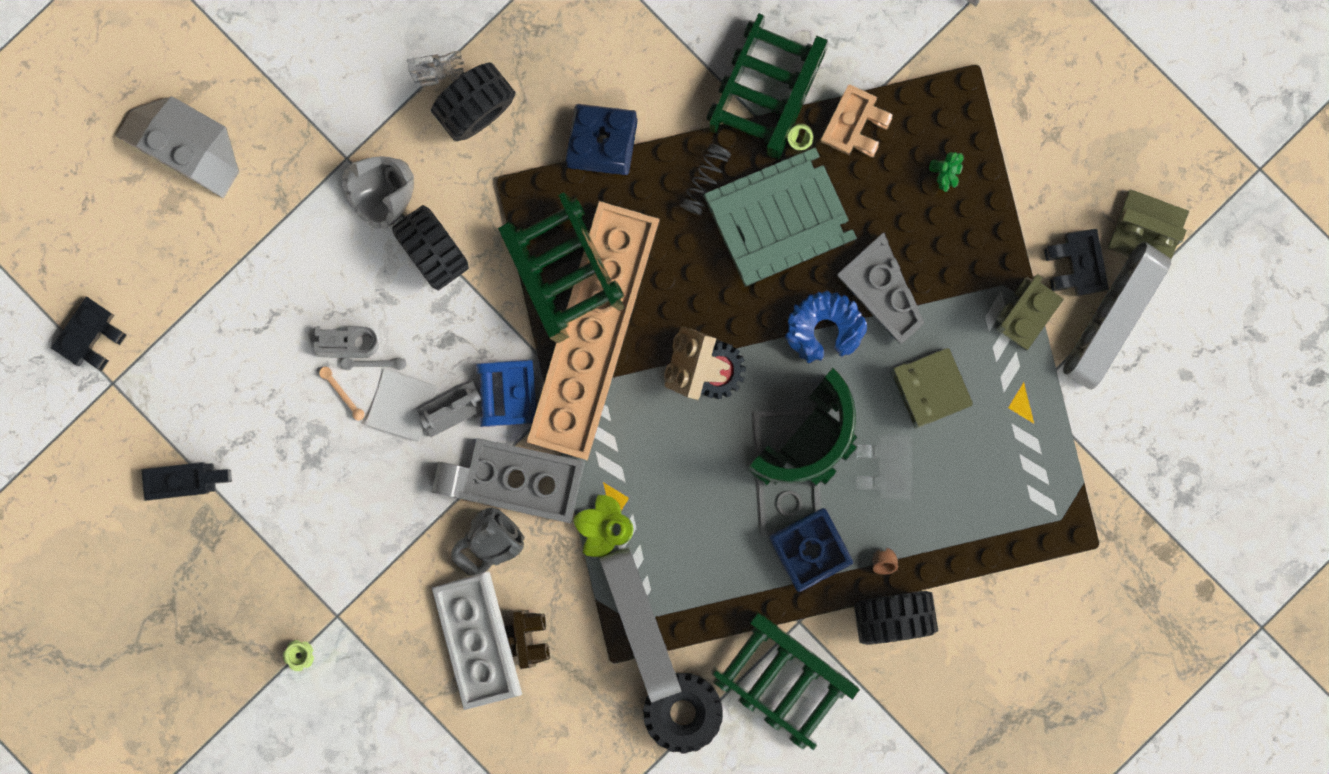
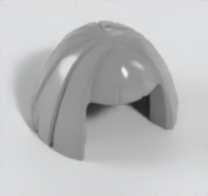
M385 156L372 157L356 161L348 165L343 171L342 186L347 191L345 195L350 205L356 208L355 212H359L360 217L365 222H369L370 226L377 229H386L393 225L406 210L413 193L414 175L405 161Z

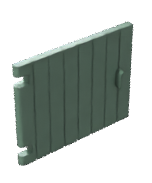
M816 148L703 195L744 287L857 239L853 229L843 233L840 227L841 224L849 220L824 165L813 168L811 161L819 158Z

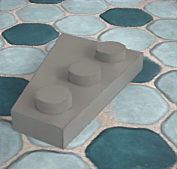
M884 233L837 275L840 281L900 345L924 324V320L910 289H908L900 267L891 252Z

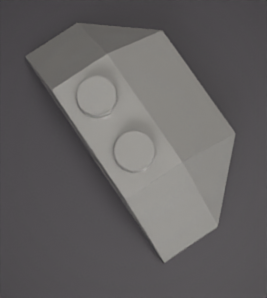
M173 96L132 109L116 135L120 140L222 198L226 196L239 174V168L227 128Z

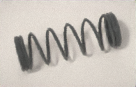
M712 143L708 145L707 149L714 155H703L704 160L712 167L698 166L699 172L706 178H692L693 183L701 190L695 188L686 189L687 194L695 201L681 199L679 203L681 207L697 215H701L703 211L691 203L705 207V204L692 196L688 190L704 194L708 193V191L698 185L694 179L717 184V182L705 175L700 170V167L723 173L722 170L711 164L705 156L718 158L726 162L728 161L726 158L731 156L729 151Z

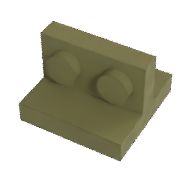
M1130 189L1107 249L1129 257L1138 244L1146 242L1172 260L1177 245L1182 243L1187 230L1183 229L1189 211Z

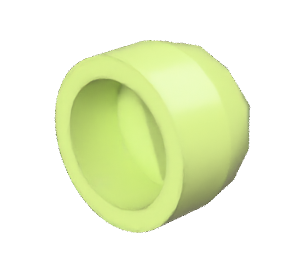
M797 124L789 131L788 142L794 149L805 150L812 144L813 132L807 125ZM800 129H805L806 132L802 143H797L796 139Z

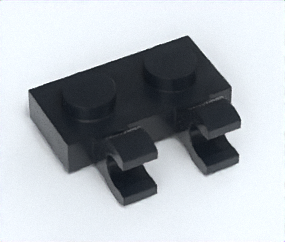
M1097 229L1068 233L1064 235L1065 244L1047 246V248L1043 249L1046 261L1065 257L1069 258L1072 274L1050 279V286L1053 292L1074 288L1077 297L1109 290Z
M86 296L51 349L76 366H80L85 360L95 368L103 371L109 360L92 349L102 334L121 345L127 334L110 324L115 316L114 314Z

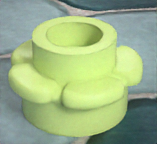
M291 641L283 652V660L289 665L291 670L302 671L303 668L310 667L314 661V656L312 655L313 648L306 641ZM298 652L302 654V657L299 659L296 657Z

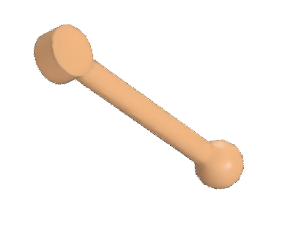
M322 367L319 371L320 377L328 380L353 412L352 417L357 421L364 418V411L355 406L332 376V370L329 367Z

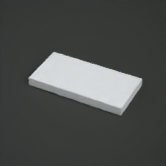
M490 571L432 587L463 709L467 710L522 695Z

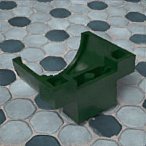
M834 368L828 372L818 387L808 397L817 407L782 449L777 453L768 445L747 469L765 486L770 481L775 485L777 483L796 484L809 481L815 487L820 482L826 485L837 472L833 466L841 458L846 461L856 450L857 446L853 443L858 438L854 434L856 425L854 399L847 383ZM831 409L836 413L839 411V421L829 414ZM787 462L794 469L784 468L783 466Z

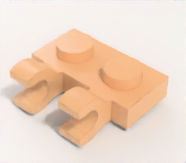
M848 84L821 142L850 155L854 147L860 152L874 157L879 143L860 133L867 119L887 130L893 115L874 106L877 100L876 96Z

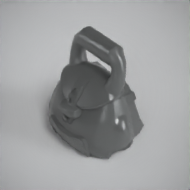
M486 508L477 513L474 519H472L469 532L454 545L451 551V560L468 576L485 573L492 565H500V563L520 555L524 549L523 540L525 537L519 530V527L500 509ZM464 548H469L477 558L483 561L482 564L477 567L460 551Z

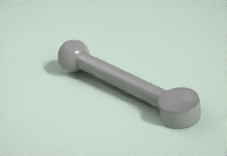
M401 357L395 361H353L350 358H344L341 361V367L344 370H351L353 367H395L398 370H402L406 367V360Z

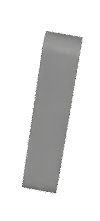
M1141 242L1134 248L1067 358L1063 367L1065 375L1089 390L1099 385L1171 266V259L1146 242Z
M628 547L599 558L651 703L682 692L630 548Z

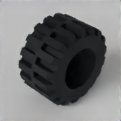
M492 62L484 63L467 71L451 83L437 97L431 108V113L451 138L458 142L476 135L495 121L511 105L516 92Z
M420 206L392 226L393 235L433 289L441 290L469 269L467 259L428 207Z
M918 591L859 600L854 604L859 643L865 645L889 643L927 637L938 632L932 592Z

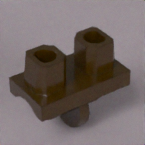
M529 610L513 612L514 627L513 625L504 627L512 657H516L518 652L520 669L536 667L537 663L549 660L551 657L548 643L533 645L532 632L546 630L545 614L529 613Z

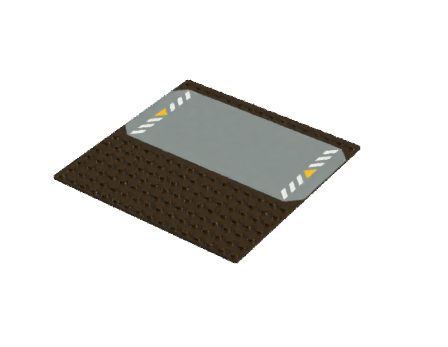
M979 65L966 66L865 90V92L877 97L874 104L875 107L893 115L887 130L867 119L860 133L879 143L874 157H870L854 147L850 155L821 142L842 96L802 106L794 126L805 124L810 127L813 132L812 144L805 150H796L791 147L787 140L779 160L767 156L768 145L764 144V140L726 124H721L716 134L710 132L708 127L634 145L628 175L568 168L567 162L564 161L498 178L497 185L506 223L509 222L518 229L522 228L524 230L563 209L564 207L558 196L563 192L572 199L577 198L585 213L581 218L588 233H590L599 201L660 219L588 461L561 453V456L585 462L574 509L575 516L583 510L595 509L597 496L607 495L613 497L619 503L621 513L631 520L634 528L632 538L624 545H615L609 554L628 547L630 548L667 651L750 632L754 626L750 624L749 619L756 610L774 624L779 625L851 608L859 600L918 592L1098 548L1099 539L1046 326L1027 351L996 330L1000 323L995 319L1006 304L1011 303L1013 305L1018 297L1014 295V292L1027 276L1032 279L1033 274L982 70ZM771 112L746 119L766 128L771 126L776 128L780 117L776 116L777 112ZM800 129L796 139L797 143H802L806 132L805 129ZM711 143L726 149L731 153V156L726 158L728 159L727 162L705 156L711 164L723 172L719 173L700 167V170L705 175L717 182V184H713L704 180L694 179L698 185L708 192L816 148L819 158L811 161L813 168L824 165L849 220L841 224L840 227L843 233L853 229L857 239L744 287L705 201L704 193L688 190L692 196L705 204V207L691 203L702 209L701 215L684 209L679 203L681 199L695 201L687 194L686 189L695 188L701 190L693 183L692 178H706L699 172L698 166L712 167L703 158V155L706 154L714 155L707 149ZM949 152L961 153L964 157L961 163L963 167L959 175L956 174L959 183L956 188L949 186L948 191L944 192L939 189V184L937 183L939 174L930 171L929 165L933 159L944 161ZM570 219L530 240V244L527 245L530 255L537 257L576 236L577 234ZM883 233L924 320V324L902 345L889 334L837 277L847 265ZM583 246L543 267V272L539 273L543 282L551 284L579 269L584 253ZM519 274L545 383L557 342L549 338ZM573 286L555 295L556 299L553 300L557 311L561 310L563 312L567 310ZM827 290L831 294L838 293L841 297L843 295L847 296L849 302L854 301L856 303L858 311L862 313L867 323V332L862 338L860 346L850 355L839 356L834 348L838 336V327L832 320L825 319L819 321L814 328V336L824 348L825 356L822 361L815 360L812 363H807L806 360L799 358L798 352L790 347L785 337L788 332V317L793 312L794 306L799 305L809 294L814 295ZM681 326L716 338V340L730 344L740 351L738 355L743 356L745 360L741 365L746 366V372H741L740 376L745 377L743 383L740 381L736 383L740 388L737 392L731 390L732 396L727 398L722 395V399H715L701 394L699 400L664 387L665 369L671 363L674 353L673 341L680 332ZM949 348L973 405L915 430L891 371L900 365L910 364ZM834 368L845 380L852 393L856 409L854 434L858 438L853 442L857 448L846 461L841 458L833 466L837 472L826 485L820 482L821 508L827 510L854 563L815 585L798 592L777 555L769 536L760 537L757 479L747 471L755 460L752 411L816 408L817 406L808 397L818 387L828 372ZM831 409L829 414L839 421V411L836 413ZM809 414L759 417L761 453L768 445L778 453L779 451L773 444L775 433L783 428H789L796 432L809 417ZM787 431L781 432L776 439L778 447L782 449L793 434ZM788 463L783 466L784 468L794 469ZM771 481L767 486L763 484L766 530L783 529L815 512L814 485L809 481L790 485L782 483L775 485ZM794 491L801 497L802 508L796 515L786 516L778 510L777 500L783 492ZM787 494L782 497L780 506L783 511L792 513L797 510L799 501L796 496ZM615 524L613 527V533L617 536L621 532L619 524ZM579 532L582 546L584 547L587 537ZM807 541L805 543L806 549L802 551L803 555H810L814 559L817 557L816 551L820 547L818 544H811L810 541ZM886 548H890L895 552L898 559L897 571L886 575L875 573L872 564L874 553L878 549L886 551ZM585 555L609 660L614 664L633 660L635 656L599 559L601 557Z

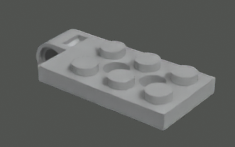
M477 438L470 468L438 462L432 493L571 524L585 462ZM514 470L522 471L525 477L523 485L518 488H513L508 483V476ZM544 477H551L555 482L554 491L548 495H543L538 488L540 480Z

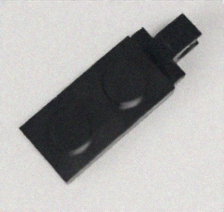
M201 462L141 470L144 501L209 494V492H216V484L232 482L231 470H214L213 463L206 464Z

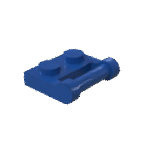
M533 360L476 364V374L480 375L482 417L479 418L480 427L532 424L536 413ZM492 373H501L504 416H495Z

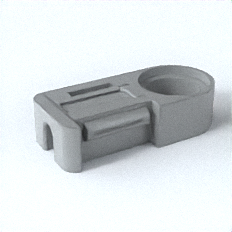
M320 326L315 328L316 342H314V351L318 357L369 358L377 352L379 347L377 335L369 327L348 326V331L321 330ZM361 335H368L373 339V343L370 348L360 350L355 346L356 339Z

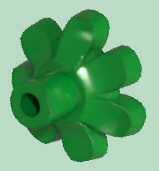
M949 152L944 161L933 159L929 165L930 171L939 174L937 183L939 184V189L944 192L948 191L949 186L956 188L959 183L956 174L959 175L963 167L961 163L964 157L961 153Z

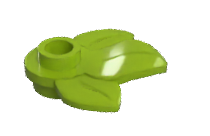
M598 495L595 509L583 510L573 518L576 529L583 536L587 537L582 552L591 557L608 555L615 545L626 544L632 538L634 531L631 520L621 513L619 503L613 497L607 495ZM615 524H619L621 527V532L617 536L613 533Z

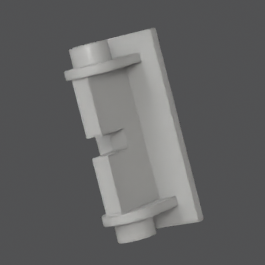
M473 381L417 409L424 428H426L430 437H433L482 411L481 397Z

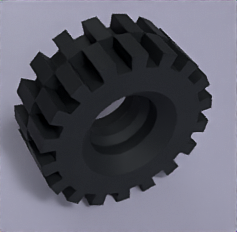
M675 673L682 692L652 703L649 695H647L643 710L644 723L649 735L660 747L666 748L667 751L686 754L701 750V748L712 742L720 730L723 708L715 688L704 678L692 673ZM686 700L695 707L696 715L691 723L679 725L672 720L670 711L673 704L677 701Z

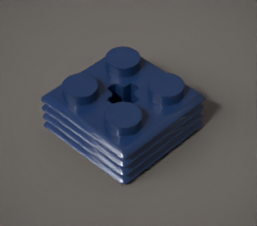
M576 104L566 153L568 168L628 175L638 123L636 111ZM600 136L607 137L603 139V143H598L597 138Z
M821 508L769 536L777 555L798 592L815 585L854 563L825 508ZM807 541H810L811 544H818L820 547L816 551L817 557L814 559L810 555H803L802 551L806 549L805 543Z

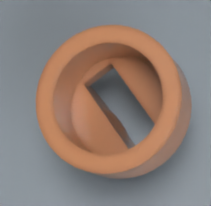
M886 548V551L878 549L874 553L872 564L875 573L886 575L897 571L898 559L893 550L890 548Z

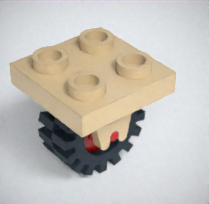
M681 326L680 332L673 341L674 353L671 363L665 369L664 387L699 400L701 394L715 399H722V395L727 398L732 396L730 391L734 390L737 392L740 388L736 383L738 381L743 383L745 377L740 376L741 372H746V366L741 365L742 362H745L744 357L738 355L740 351L730 344L716 340V338Z

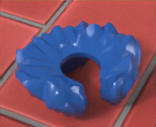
M827 290L823 293L809 294L799 305L794 306L793 312L788 317V332L785 337L790 347L798 352L799 358L806 360L807 363H812L815 360L822 361L825 356L824 348L816 340L814 328L819 321L825 319L832 320L838 327V336L834 348L839 356L850 355L860 346L861 340L867 332V323L862 313L858 311L856 303L854 301L849 302L847 296L843 295L841 297L838 293L831 294Z

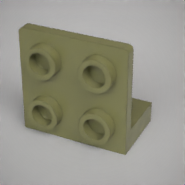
M1038 274L1032 279L1027 276L1014 292L1018 299L1013 305L1011 303L1006 304L995 319L1000 323L996 330L1026 351L1064 300L1061 296L1040 282L1043 277Z
M949 348L910 364L900 365L891 371L915 430L973 405Z

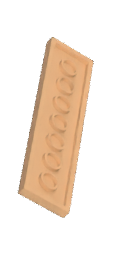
M599 201L589 235L611 280H616L623 291L624 297L621 298L624 309L619 311L607 302L568 323L569 327L565 329L570 338L556 343L527 443L588 461L660 219ZM585 250L579 268L590 263ZM596 274L573 286L567 309L603 290Z

